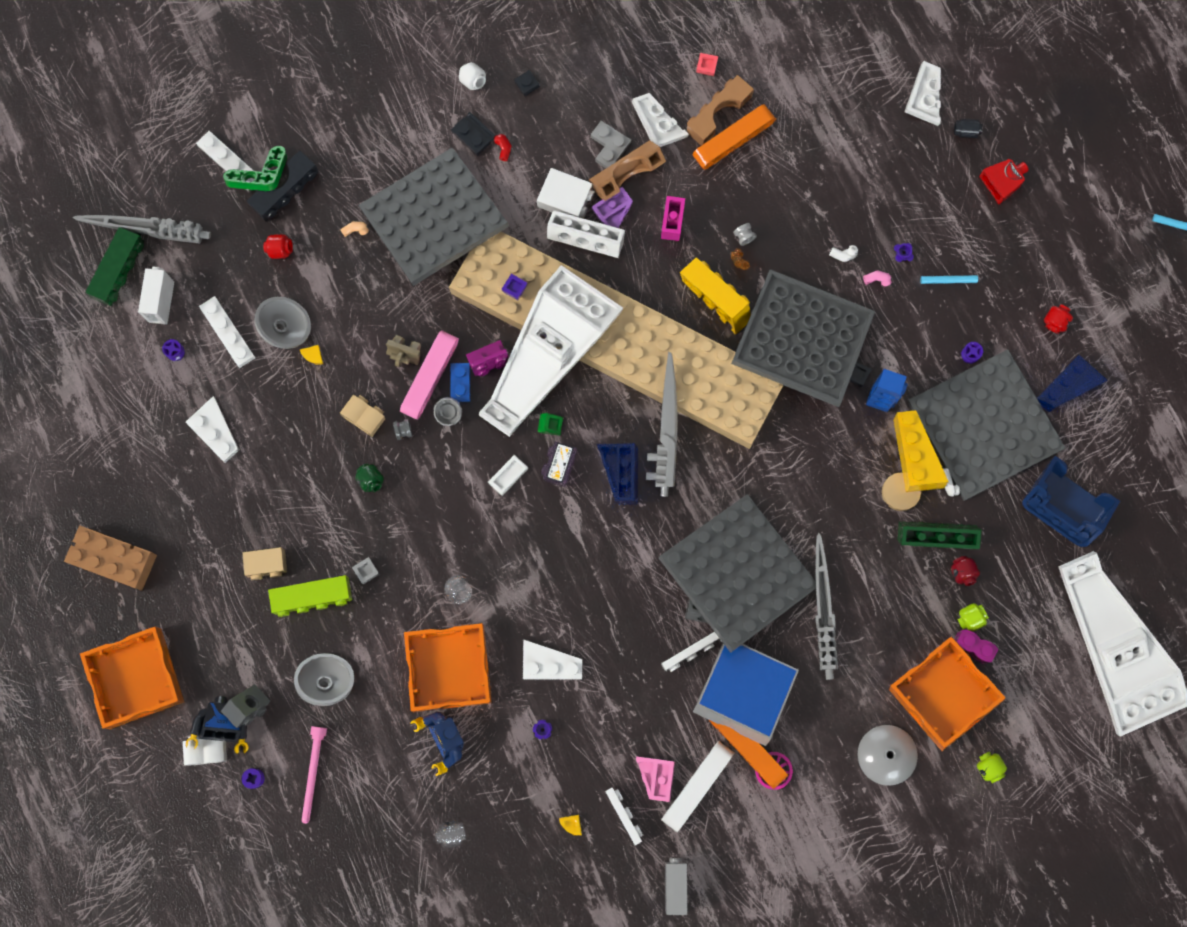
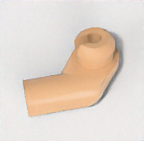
M353 221L340 229V231L346 237L354 231H359L361 235H365L369 232V229L366 227V223Z

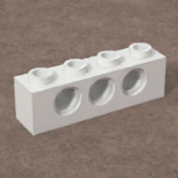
M554 210L548 222L547 239L618 258L624 243L625 230Z

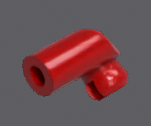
M496 135L494 142L501 147L499 159L506 162L508 161L512 146L505 135Z

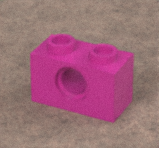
M667 196L661 239L680 240L685 198Z

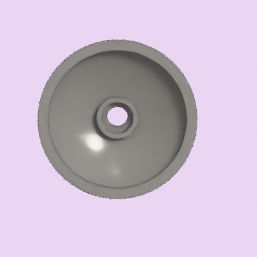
M272 297L263 301L256 310L254 321L259 335L275 347L283 349L298 347L306 341L310 334L311 321L308 313L299 303L292 299Z
M317 654L305 659L298 666L294 675V685L298 695L306 702L317 706H329L342 701L349 695L354 685V673L350 664L343 658L334 654Z
M892 725L877 726L863 736L858 746L857 756L860 768L875 783L896 785L908 779L915 770L918 759L916 745L911 736L899 727ZM888 751H891L893 753V757L891 759L887 758Z

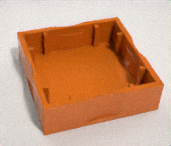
M482 623L454 626L445 630L428 629L404 632L406 660L409 666L408 684L411 712L492 704L485 629Z
M152 627L130 635L119 642L105 644L80 653L87 680L93 689L94 703L102 729H112L184 702L161 628Z
M952 637L931 652L921 664L910 669L899 678L889 689L941 751H944L1005 699V696L986 675L976 668L971 658Z

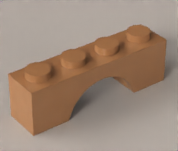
M738 75L734 79H729L724 86L725 88L721 92H716L712 97V101L709 104H704L699 111L700 113L696 117L690 118L687 122V133L701 146L715 135L716 125L713 117L720 109L726 107L741 109L752 98L754 89Z
M649 140L589 179V181L592 183L596 195L606 201L620 192V187L626 179L640 172L653 171L665 163L666 160L660 147Z

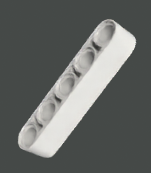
M718 741L661 821L678 832L735 752Z

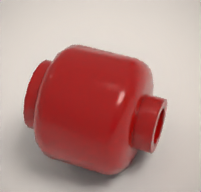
M285 234L269 235L263 244L264 252L271 259H284L292 253L293 243Z
M1061 304L1059 307L1052 306L1044 318L1045 327L1056 334L1065 332L1073 320V316L1069 313L1070 309Z

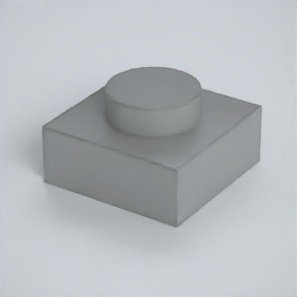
M369 557L352 567L362 584L379 575Z

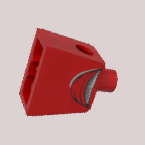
M1011 159L985 168L979 177L998 204H1001L1021 187L1025 181L1023 174L1027 173L1029 169L1024 162L1016 166Z

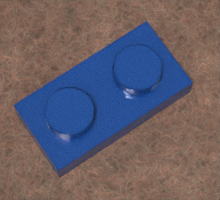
M451 363V398L456 399L458 402H470V364Z

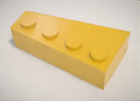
M695 258L680 272L682 281L699 298L703 296L705 304L711 310L715 308L720 319L724 323L728 321L732 325L731 330L735 334L739 333L748 324L751 317L749 300L744 295L740 296L733 285L730 283L726 284L719 273L711 271L705 261L701 262L698 258Z
M917 411L897 412L893 421L906 492L945 488L949 481Z

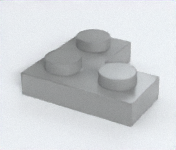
M600 121L591 133V138L604 146L595 159V162L604 168H608L617 162L631 144V139L603 121Z

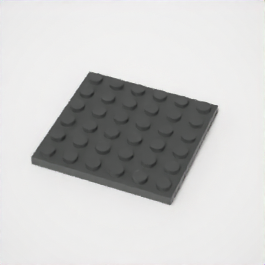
M453 148L359 204L361 211L413 286L509 227L508 222Z
M769 270L731 364L839 407L875 311Z
M1008 349L907 401L912 411H917L935 452L944 468L950 472L952 482L960 487V496L963 501L1065 449L1064 444Z
M748 494L659 557V560L730 653L816 589V581Z

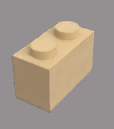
M281 547L243 552L244 574L246 577L251 578V580H261L263 576L270 575V578L281 577L282 573H287L285 550Z

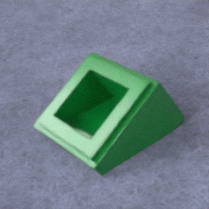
M550 413L541 414L538 432L560 436L563 417Z

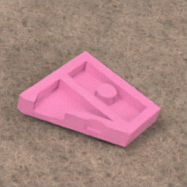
M636 757L649 799L670 802L675 762Z

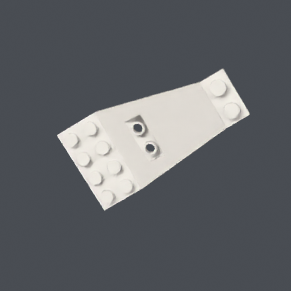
M561 265L539 290L489 402L479 412V416L510 437L524 419L604 334L622 312L623 307Z
M1092 551L1058 566L1106 699L1116 734L1123 736L1187 707V689L1181 670L1102 571L1097 553Z

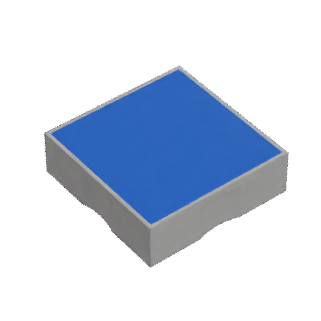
M722 644L693 713L717 724L728 726L739 734L766 746L771 740L799 670L744 644L731 653Z

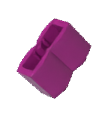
M969 630L959 631L954 639L966 654H970L974 660L980 663L992 662L998 652V648L993 643L981 640L977 634Z

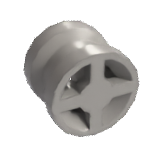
M750 223L741 225L733 232L739 238L741 246L752 242L757 237L752 232Z

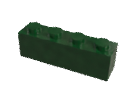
M119 227L85 293L90 298L111 306L117 300L121 286L126 283L127 274L134 267L138 253L143 250L144 240L139 235Z
M899 521L897 540L901 545L980 549L982 530L976 525Z

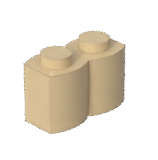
M353 395L340 414L350 423L373 437L385 420L384 411L377 406H374V408L369 406V401L361 395L358 397Z

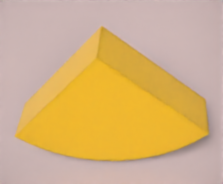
M319 345L300 349L302 356L307 361L316 365L323 364Z
M579 815L559 818L562 827L567 832L573 835H582Z

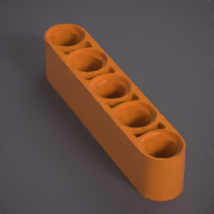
M763 104L697 148L692 155L703 170L708 169L771 126L776 118L767 106Z
M709 720L772 789H775L788 777L784 769L758 742L739 734L728 726Z

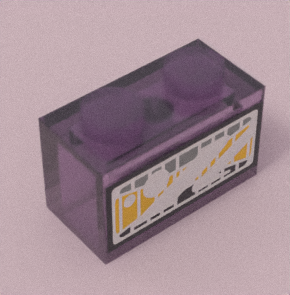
M555 441L554 446H550L547 457H550L548 464L544 463L541 475H544V481L566 488L577 454V448Z

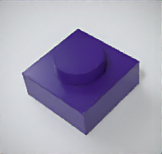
M511 273L501 290L512 298L519 300L528 283Z

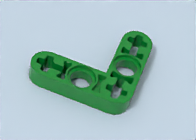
M282 146L271 148L262 172L238 169L227 170L223 175L226 186L260 191L274 190L279 183L287 161L286 150ZM271 167H278L276 170H269ZM250 178H254V179H255V180L252 181V182H246V180H248V179H250Z

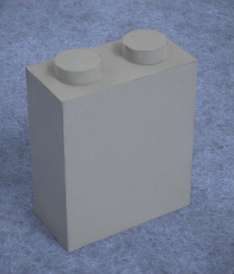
M669 858V862H665L666 915H687V864L682 862L681 858Z

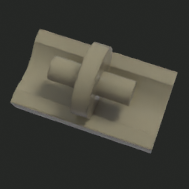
M398 335L393 340L388 339L386 354L390 355V359L396 360L395 366L400 367L402 363L408 365L409 362L415 365L419 364L420 343L414 341L411 342L410 346L404 345L405 339Z

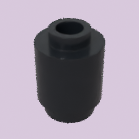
M960 119V121H955L954 135L959 136V138H977L978 135L982 134V123H979V119Z

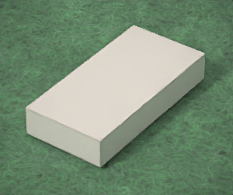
M514 455L488 483L503 496L528 470V467Z

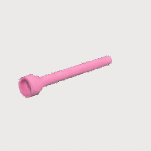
M311 726L310 735H312L313 746L302 814V822L305 824L310 821L321 740H324L327 728Z

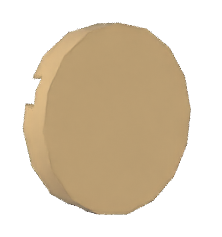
M895 473L888 477L883 483L881 490L884 502L891 509L897 511L911 509L917 504L921 495V491L906 492L903 473Z

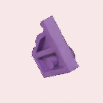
M621 187L619 193L606 201H599L592 206V210L602 224L619 228L633 201L624 188Z

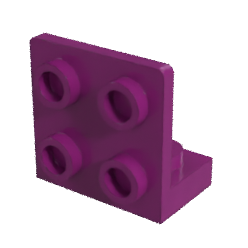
M501 340L466 354L474 375H479L480 377L487 375L490 372L489 370L505 367L509 359L507 350L504 349Z

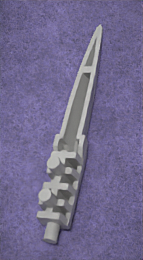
M108 215L73 217L77 221L117 230L121 227L130 232L147 234L158 239L200 244L202 238H211V232L203 231V227L200 224L195 226L193 222L188 220L185 222L180 221V224H177L175 220L170 218L161 220L155 217L146 219Z
M668 352L663 390L660 442L662 445H657V454L647 453V461H657L656 473L646 472V480H655V487H661L660 496L668 497L669 487L675 486L677 451V392L671 352Z
M818 533L816 542L818 615L815 617L820 670H825L826 680H834L833 669H838L835 614H832L829 577L821 535Z

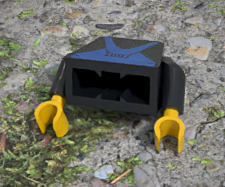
M218 696L215 698V702H209L207 708L201 709L194 717L190 729L191 737L187 739L185 746L187 748L188 742L193 740L195 742V749L198 746L197 736H199V739L237 742L239 739V743L234 746V751L239 753V746L242 745L244 747L243 753H246L249 748L248 744L245 743V739H247V726L243 724L236 728L221 712L227 704V698Z

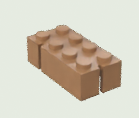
M79 525L72 541L76 544L75 546H70L64 562L142 591L157 555Z

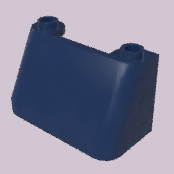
M1055 456L1029 490L1022 504L1026 510L1077 546L1086 547L1104 531L1120 501L1108 493H1101L1094 497L1065 476L1068 466L1064 461Z

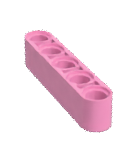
M442 330L439 332L401 405L400 412L416 420L420 418L457 347L459 338Z

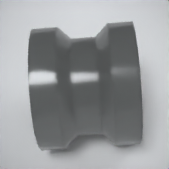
M408 418L404 419L403 422H393L397 440H401L402 437L406 436L408 438L413 437Z

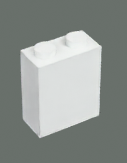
M551 168L538 196L537 206L549 212L554 210L584 218L587 212L586 204L588 201L591 202L594 196L592 183Z
M160 267L145 268L138 313L149 323L167 325L174 281L164 269Z

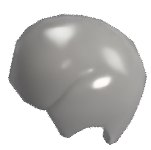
M442 398L434 406V417L443 426H452L461 419L462 407L454 398Z

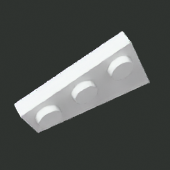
M925 61L922 62L905 109V113L937 126L941 123V117H939V109L941 108V101H939V90L941 89L940 67Z
M650 93L632 100V104L650 141L659 147L688 137L689 134L677 125V121L664 111V108Z
M214 396L186 421L223 462L226 463L239 451Z
M524 640L523 679L582 680V659Z

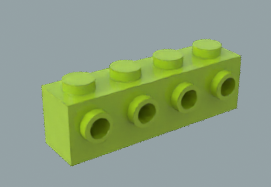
M346 575L268 590L271 612L275 615L278 614V617L289 616V612L293 611L306 613L309 612V608L314 607L317 610L328 608L330 604L343 606L347 605V601H352L349 578Z

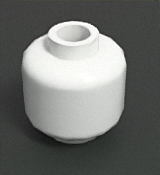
M470 62L460 68L459 81L470 90L480 89L486 82V74L482 68Z

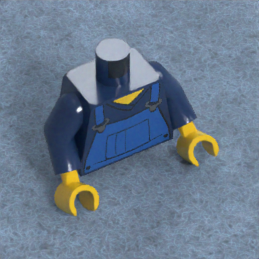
M434 712L411 722V724L415 723L417 725V729L414 732H418L428 726L444 759L443 762L432 765V769L438 768L436 776L446 773L448 768L462 758L464 743L451 717H445L441 712Z

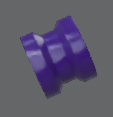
M170 339L162 347L163 353L172 361H179L185 355L184 347L177 340Z
M977 342L968 343L961 352L963 361L968 364L976 363L983 355V348Z
M255 768L247 769L242 775L243 785L250 789L259 788L265 780L264 773Z

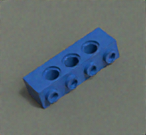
M883 369L871 387L866 405L884 412L894 408L898 400L905 394L908 385L905 383L907 376Z

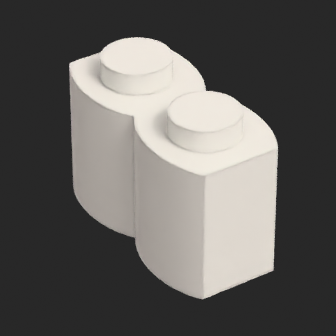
M197 736L198 746L195 749V742L193 740L188 742L187 748L185 746L186 741H183L185 766L227 761L226 741L199 739V736Z

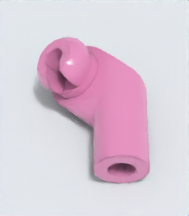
M874 271L863 276L866 285L874 281H881L883 286H889L892 283L890 274L882 271Z

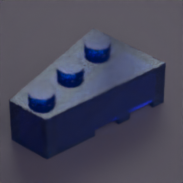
M1078 355L1037 397V400L1050 413L1102 386L1108 380Z
M597 444L615 501L619 505H638V447L636 444Z

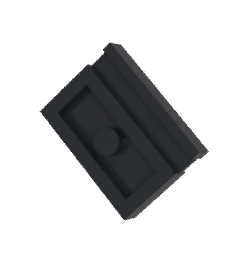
M471 112L451 129V132L477 156L490 145V142L496 136Z

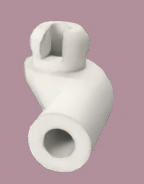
M851 245L848 249L841 251L833 247L829 256L842 262H847L857 256L858 248Z
M943 469L949 481L945 486L947 494L952 497L959 495L960 487L958 485L953 486L949 470Z

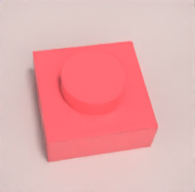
M700 53L696 73L714 76L718 56Z

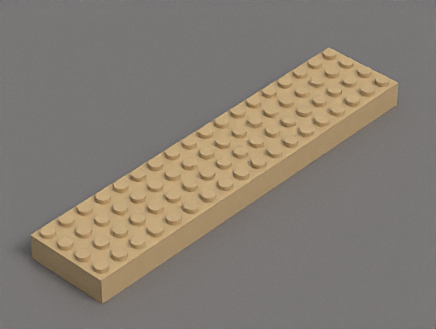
M503 232L496 234L468 253L449 286L451 294L520 330L524 326L539 290L561 265L623 307V310L579 361L662 403L668 352H671L676 380L677 412L749 449L751 448L784 385L731 364L736 353L735 351ZM511 273L528 283L519 300L512 298L501 290Z

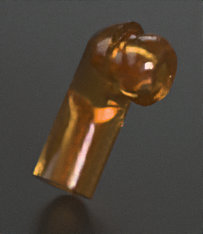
M736 248L734 252H731L730 257L736 268L747 270L749 262L741 259L743 252Z

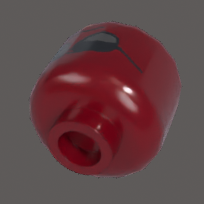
M962 556L953 561L951 572L958 584L971 586L977 582L976 579L980 576V571L974 559Z

